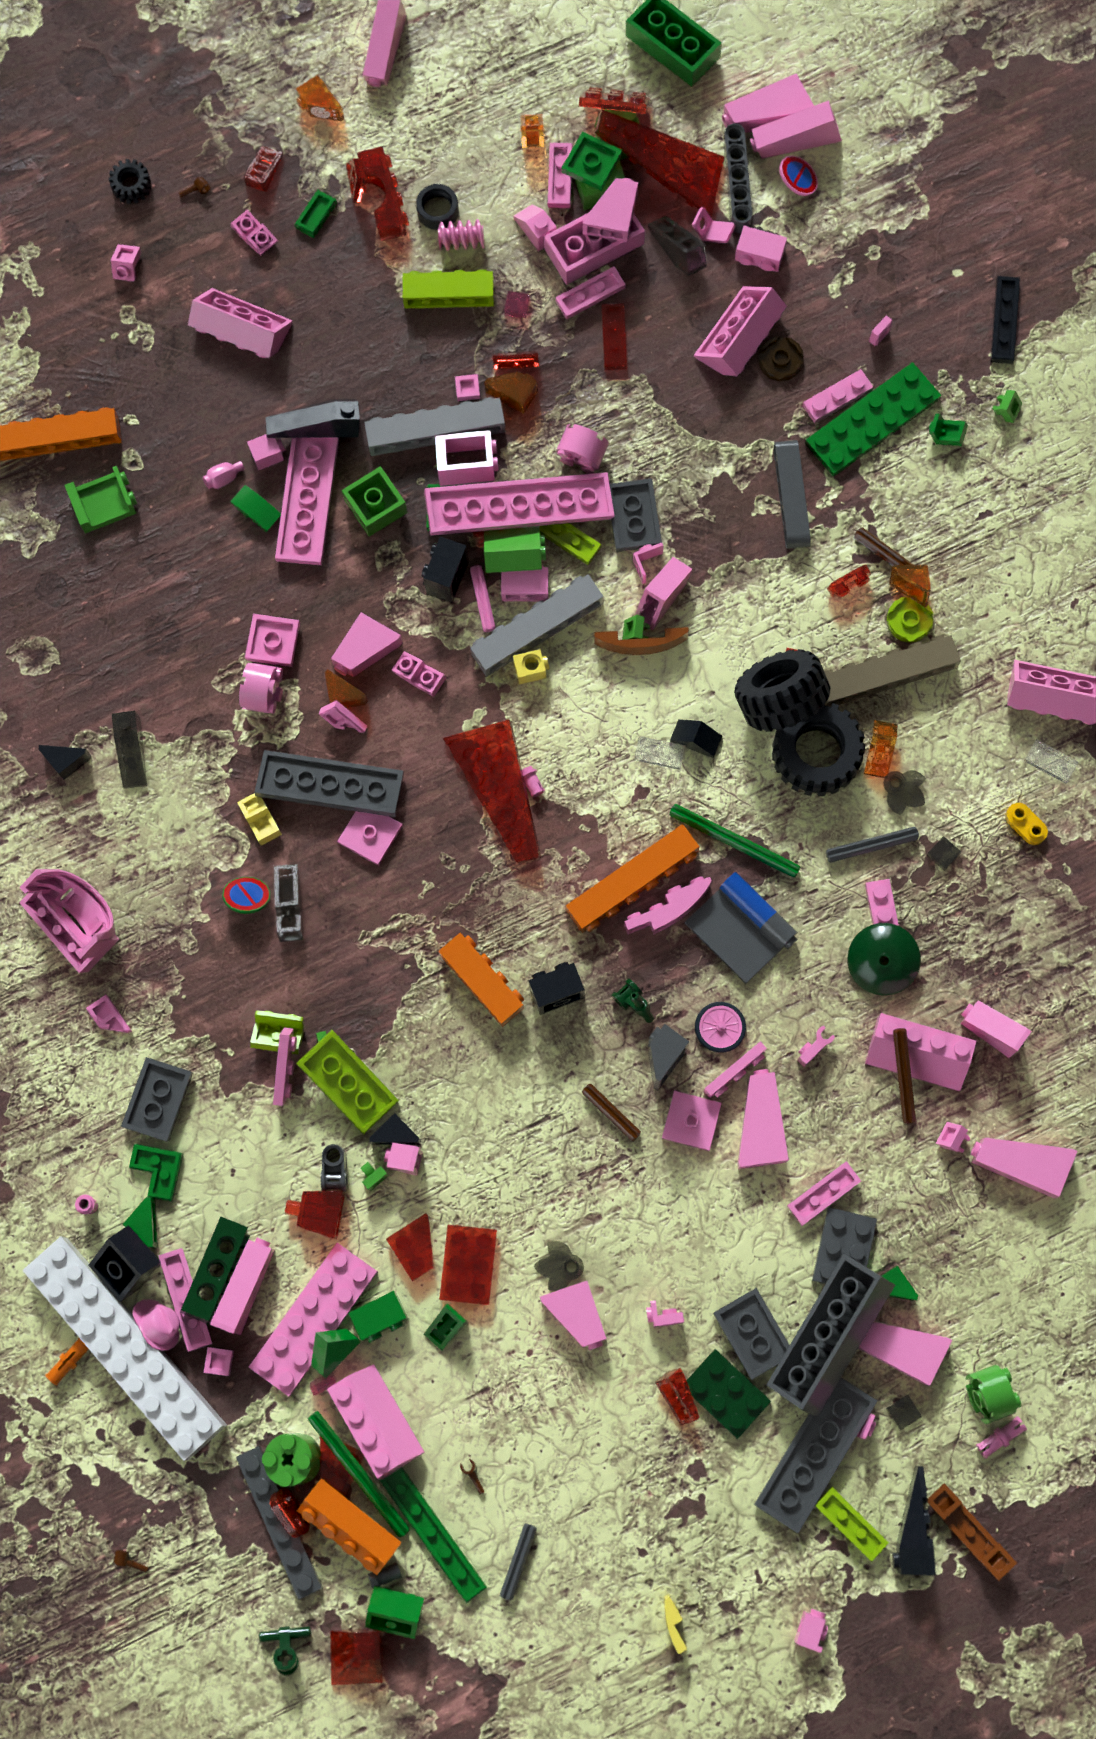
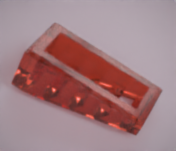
M262 146L245 173V185L266 192L283 153ZM264 155H271L274 159L267 158ZM262 161H265V162H268V163H271V164H270V165H266V164H263V163H261V162H262ZM259 167L266 169V172L259 170ZM256 174H259V175H261V176H263V177L260 178V177H257V176H255V175H256Z
M681 1368L666 1372L655 1381L656 1386L680 1425L696 1421L700 1418Z

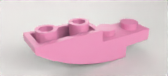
M701 876L691 880L690 885L683 888L681 885L669 889L668 894L665 895L666 905L663 906L662 903L650 907L649 912L644 914L636 912L627 917L628 920L624 921L627 934L629 935L650 926L654 935L675 924L686 916L705 896L711 886V878L704 879Z

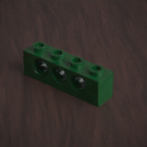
M220 1216L180 1313L207 1324L210 1318H213L219 1305L217 1304L219 1296L224 1294L229 1283L227 1277L230 1271L234 1272L240 1259L236 1257L240 1248H245L250 1238V1235L246 1234L248 1227ZM222 1242H230L233 1245V1251L229 1254L222 1253L219 1248ZM220 1265L224 1270L223 1275L220 1277L212 1276L209 1271L210 1267ZM203 1288H210L214 1293V1297L209 1301L201 1299L199 1292Z

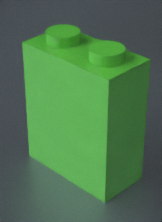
M539 526L484 531L486 573L542 570L541 561L546 560L545 535H540Z

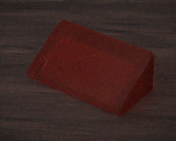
M538 351L493 353L494 369L539 366Z

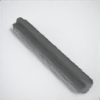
M910 827L827 849L826 857L830 863L915 841L919 838V833L916 827Z

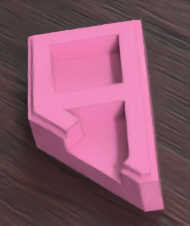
M337 700L320 709L319 715L335 728L345 730V727L356 729L360 733L366 731L367 725Z
M104 995L86 1008L100 1029L124 1033L132 1032L107 995Z

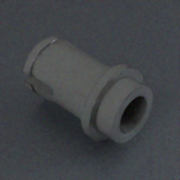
M397 1562L382 1568L378 1575L371 1572L368 1574V1577L374 1589V1586L381 1587V1585L402 1578Z

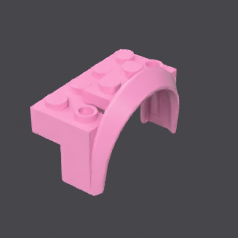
M36 869L19 887L24 894H27L19 903L78 973L89 972L119 940L115 935L114 919L107 902L96 889L80 877L60 869ZM73 888L67 894V896L61 901V897L68 891V889ZM62 907L78 921L86 934L79 929Z

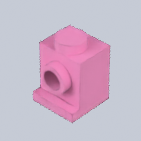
M812 1608L810 1613L803 1611L794 1640L795 1643L821 1653L823 1647L819 1645V1641H824L828 1626L825 1625L826 1614Z

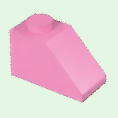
M530 205L513 216L538 252L544 249V236L557 230V226L547 213L534 205Z
M392 1143V1147L386 1150L384 1162L387 1163L386 1167L390 1170L417 1176L423 1151L417 1146Z

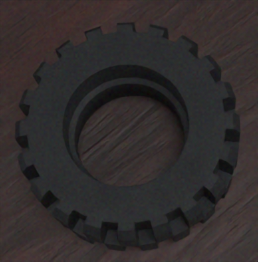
M798 649L797 651L787 650L784 653L778 652L771 657L763 658L759 663L753 664L750 669H746L743 672V676L738 678L734 693L747 724L759 731L772 732V730L780 731L786 727H794L797 723L801 721L803 723L808 720V717L817 714L819 709L823 708L829 699L831 687L819 658L809 651Z
M832 703L831 707L824 706L820 708L817 714L811 715L803 723L801 721L794 727H786L780 731L776 730L772 745V760L775 761L774 767L776 772L782 774V781L785 784L788 782L792 784L791 789L797 792L799 789L805 791L804 795L811 796L812 792L817 793L818 797L825 796L827 792L831 794L839 792L841 787L845 788L850 784L852 778H855L865 753V744L863 743L865 737L863 731L858 729L860 725L858 721L850 719L851 713L845 709L841 712L838 710L839 705ZM809 731L826 732L838 742L841 750L840 757L835 764L828 767L810 766L799 757L796 751L798 738Z

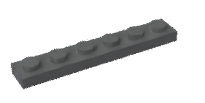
M257 1446L237 1456L236 1459L296 1596L300 1600L323 1587L281 1491L265 1471L262 1463V1456L264 1454L262 1448Z

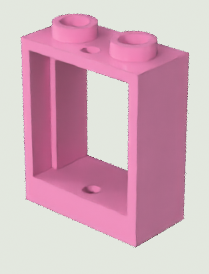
M490 431L435 436L440 486L495 481L494 471L499 470L497 457H493V454H497L496 440H491ZM486 449L487 462L447 465V453Z

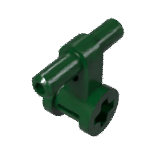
M628 978L625 981V985L617 993L613 992L611 994L614 1001L625 1011L630 1007L639 1016H642L647 1023H651L654 1020L648 1002L642 997L643 992L631 979Z
M284 1626L279 1627V1630L259 1633V1641L261 1643L279 1641L280 1647L273 1655V1662L280 1674L290 1676L298 1670L299 1659L291 1646V1639L310 1637L311 1628L309 1626L299 1628ZM286 1656H289L288 1665L284 1666L282 1662Z

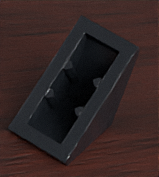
M678 719L670 742L714 758L722 735L702 721Z
M39 745L38 748L63 780L91 758L90 753L85 748Z
M395 1113L369 1137L371 1145H392V1143L421 1145L420 1138Z

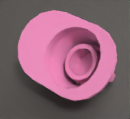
M151 1299L141 1300L133 1307V1317L146 1342L154 1349L160 1351L174 1348L179 1340L180 1326L179 1317L176 1312Z

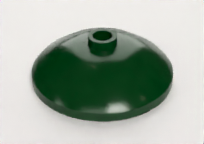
M876 923L864 928L854 937L848 950L847 963L852 978L862 989L875 995L888 996L905 990L913 983L920 969L921 955L917 942L907 930L891 923ZM882 956H886L889 958V962L886 965H882L879 959Z

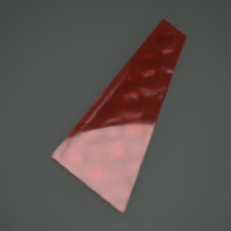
M603 109L600 111L595 128L597 136L608 144L621 149L629 156L630 161L634 164H640L646 169L645 172L672 193H678L686 199L685 203L689 206H695L697 209L703 207L709 216H712L724 156Z
M505 720L443 738L481 804L488 812L491 821L497 827L515 861L522 863L541 858L512 721Z

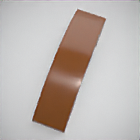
M688 627L665 628L664 638L618 640V631L594 632L595 645L615 653L647 655L663 652L680 645L688 639L689 630Z
M945 1483L927 1499V1503L941 1520L998 1581L1017 1564Z

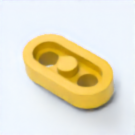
M1014 803L1007 809L1005 813L1007 823L1028 844L1038 845L1046 839L1048 834L1047 826L1025 804ZM1015 811L1022 812L1023 817H1017ZM1032 828H1037L1040 834L1035 835L1032 832Z

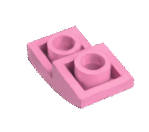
M248 209L231 223V227L259 255L264 254L278 242L263 223L260 224Z
M405 651L392 669L393 673L433 697L446 680V676L443 673L425 665L423 660Z

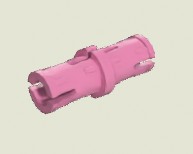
M1018 1416L1015 1417V1419L1001 1429L996 1428L993 1430L994 1434L976 1444L979 1451L989 1446L988 1449L981 1453L982 1456L987 1459L988 1456L1002 1446L1007 1447L1010 1445L1009 1441L1027 1431L1025 1424L1014 1429L1022 1420Z

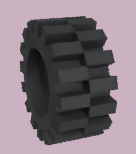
M125 159L126 163L124 164L121 160L118 162L119 167L114 165L112 167L114 171L110 170L109 172L110 177L108 178L115 197L119 198L121 202L124 203L126 199L127 204H131V200H134L135 204L139 203L137 199L141 198L143 201L145 199L144 194L148 196L150 193L149 189L152 187L148 171L143 163L140 162L138 164L135 159H133L132 163L129 159ZM129 176H136L138 178V182L134 186L125 187L122 185V181Z

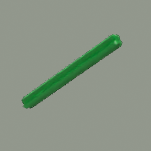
M674 804L670 810L669 815L793 878L797 876L800 870V865L678 804Z
M315 1411L308 1417L309 1423L396 1535L401 1538L409 1531L407 1524L320 1412Z

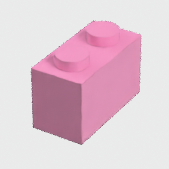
M744 226L736 248L735 261H739L747 266L761 267L765 271L778 272L786 248L787 237Z
M542 566V570L501 572L502 601H546L548 599V567Z

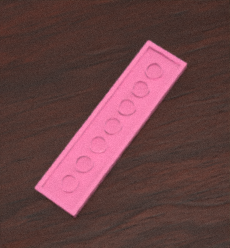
M608 472L425 488L424 490L430 536L609 520L615 516Z

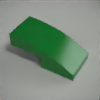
M246 485L230 501L245 517H249L265 532L281 516V513Z

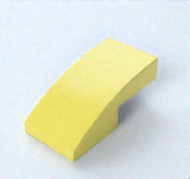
M254 793L237 802L261 846L282 835L262 797H257Z
M668 1594L664 1597L665 1618L671 1640L679 1655L687 1650L683 1639L675 1627L683 1619Z

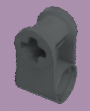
M328 1145L322 1152L321 1191L342 1189L343 1192H347L346 1152L338 1145ZM338 1149L341 1155L340 1159L335 1163H331L328 1159V1154L331 1150ZM329 1180H339L338 1182H329Z

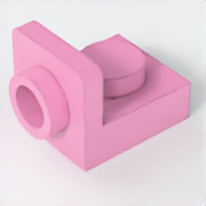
M117 245L111 258L114 279L135 281V266L141 255L140 247Z
M650 1301L651 1307H646L648 1323L653 1322L654 1328L684 1323L683 1312L677 1313V1308L662 1310V1315H658L656 1301Z

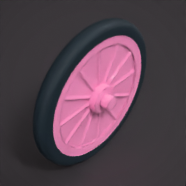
M714 1002L705 1006L699 1012L695 1021V1033L699 1042L708 1050L717 1053L729 1052L738 1047L743 1041L746 1034V1021L741 1011L734 1005L726 1002Z

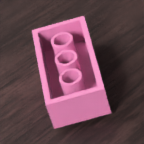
M588 213L544 236V250L566 285L644 245L645 230L634 213L627 242L584 235L583 221Z

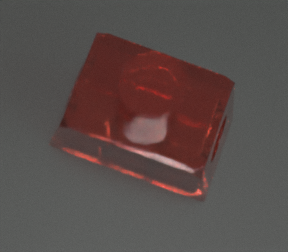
M303 1191L301 1202L287 1200L285 1214L298 1216V1227L337 1240L346 1193L343 1191Z

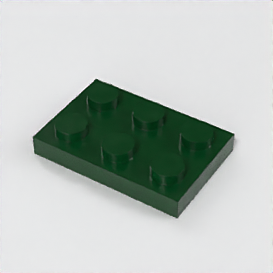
M716 1349L709 1354L681 1386L736 1439H739L771 1402Z

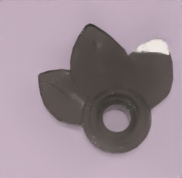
M914 770L903 774L893 771L885 776L883 786L888 792L887 803L892 811L901 815L906 805L909 807H920L925 804V798L919 786L923 784L926 778L921 773ZM891 781H898L899 786L893 787Z
M548 1241L547 1247L550 1256L540 1259L534 1265V1268L540 1275L549 1278L548 1290L558 1291L566 1288L571 1280H575L582 1275L584 1264L581 1258L572 1255L569 1246L565 1243ZM569 1263L576 1264V1270L574 1272H569L567 1270V1265Z

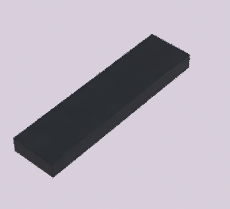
M997 276L990 362L1013 364L1020 288L1019 277Z

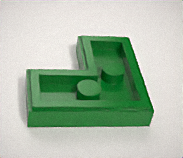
M134 1144L129 1168L152 1173L147 1197L173 1202L183 1153Z

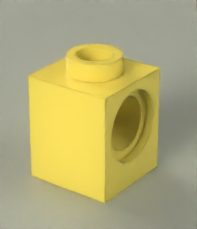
M540 649L513 656L519 685L546 678V670H549L547 656L542 657ZM536 663L538 667L535 670H528L526 665Z

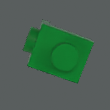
M936 413L934 420L929 425V434L936 444L962 446L968 425L966 421L944 420L941 414Z

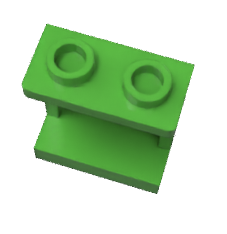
M117 466L112 467L114 473L76 487L74 482L65 485L79 524L85 533L136 514L134 505L137 504L133 492H128L126 485H129V481L125 472L120 473Z

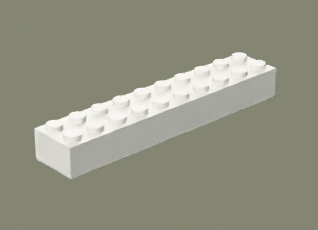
M60 1236L22 1271L182 1460H190L227 1424L164 1351L154 1349L146 1342L134 1320L133 1314L123 1302H120L88 1266L87 1260L70 1240Z

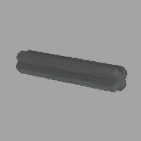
M525 1523L500 1592V1597L511 1601L514 1597L537 1531V1527Z

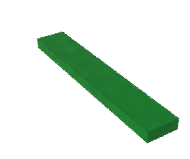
M403 1467L384 1479H379L464 1601L468 1603L486 1589L487 1585Z

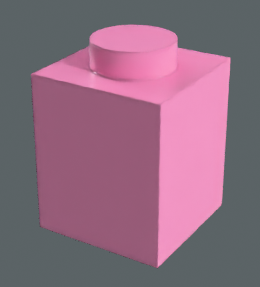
M265 434L247 442L258 471L284 461L281 452H284L285 449L280 438H267Z

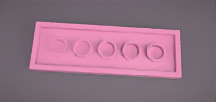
M292 438L275 554L276 561L322 566L339 438Z
M336 1243L249 1368L290 1397L311 1368L315 1333L337 1330L378 1271L342 1245Z

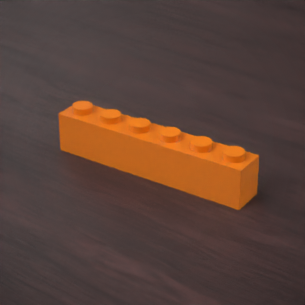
M104 407L98 411H79L72 415L58 414L53 416V418H33L26 422L12 421L6 425H0V461L122 443L119 417L114 408Z
M682 824L565 905V910L582 933L586 930L592 932L600 926L599 921L606 916L608 919L612 918L620 911L619 907L625 903L630 905L640 897L639 893L645 889L650 891L659 884V879L664 876L669 878L679 870L677 868L684 862L689 864L698 857L697 853L700 846Z

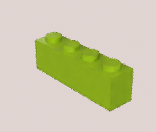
M480 269L474 272H465L464 270L442 272L435 270L429 273H420L418 271L403 273L404 309L494 307L493 271Z

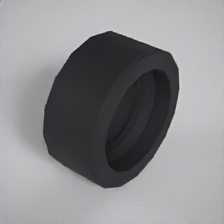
M432 184L422 189L416 198V210L420 222L432 230H438L440 222H443L445 228L448 227L449 221L454 223L459 215L458 198L455 192L443 184ZM433 198H444L451 205L450 211L442 216L427 214L424 206L425 203Z

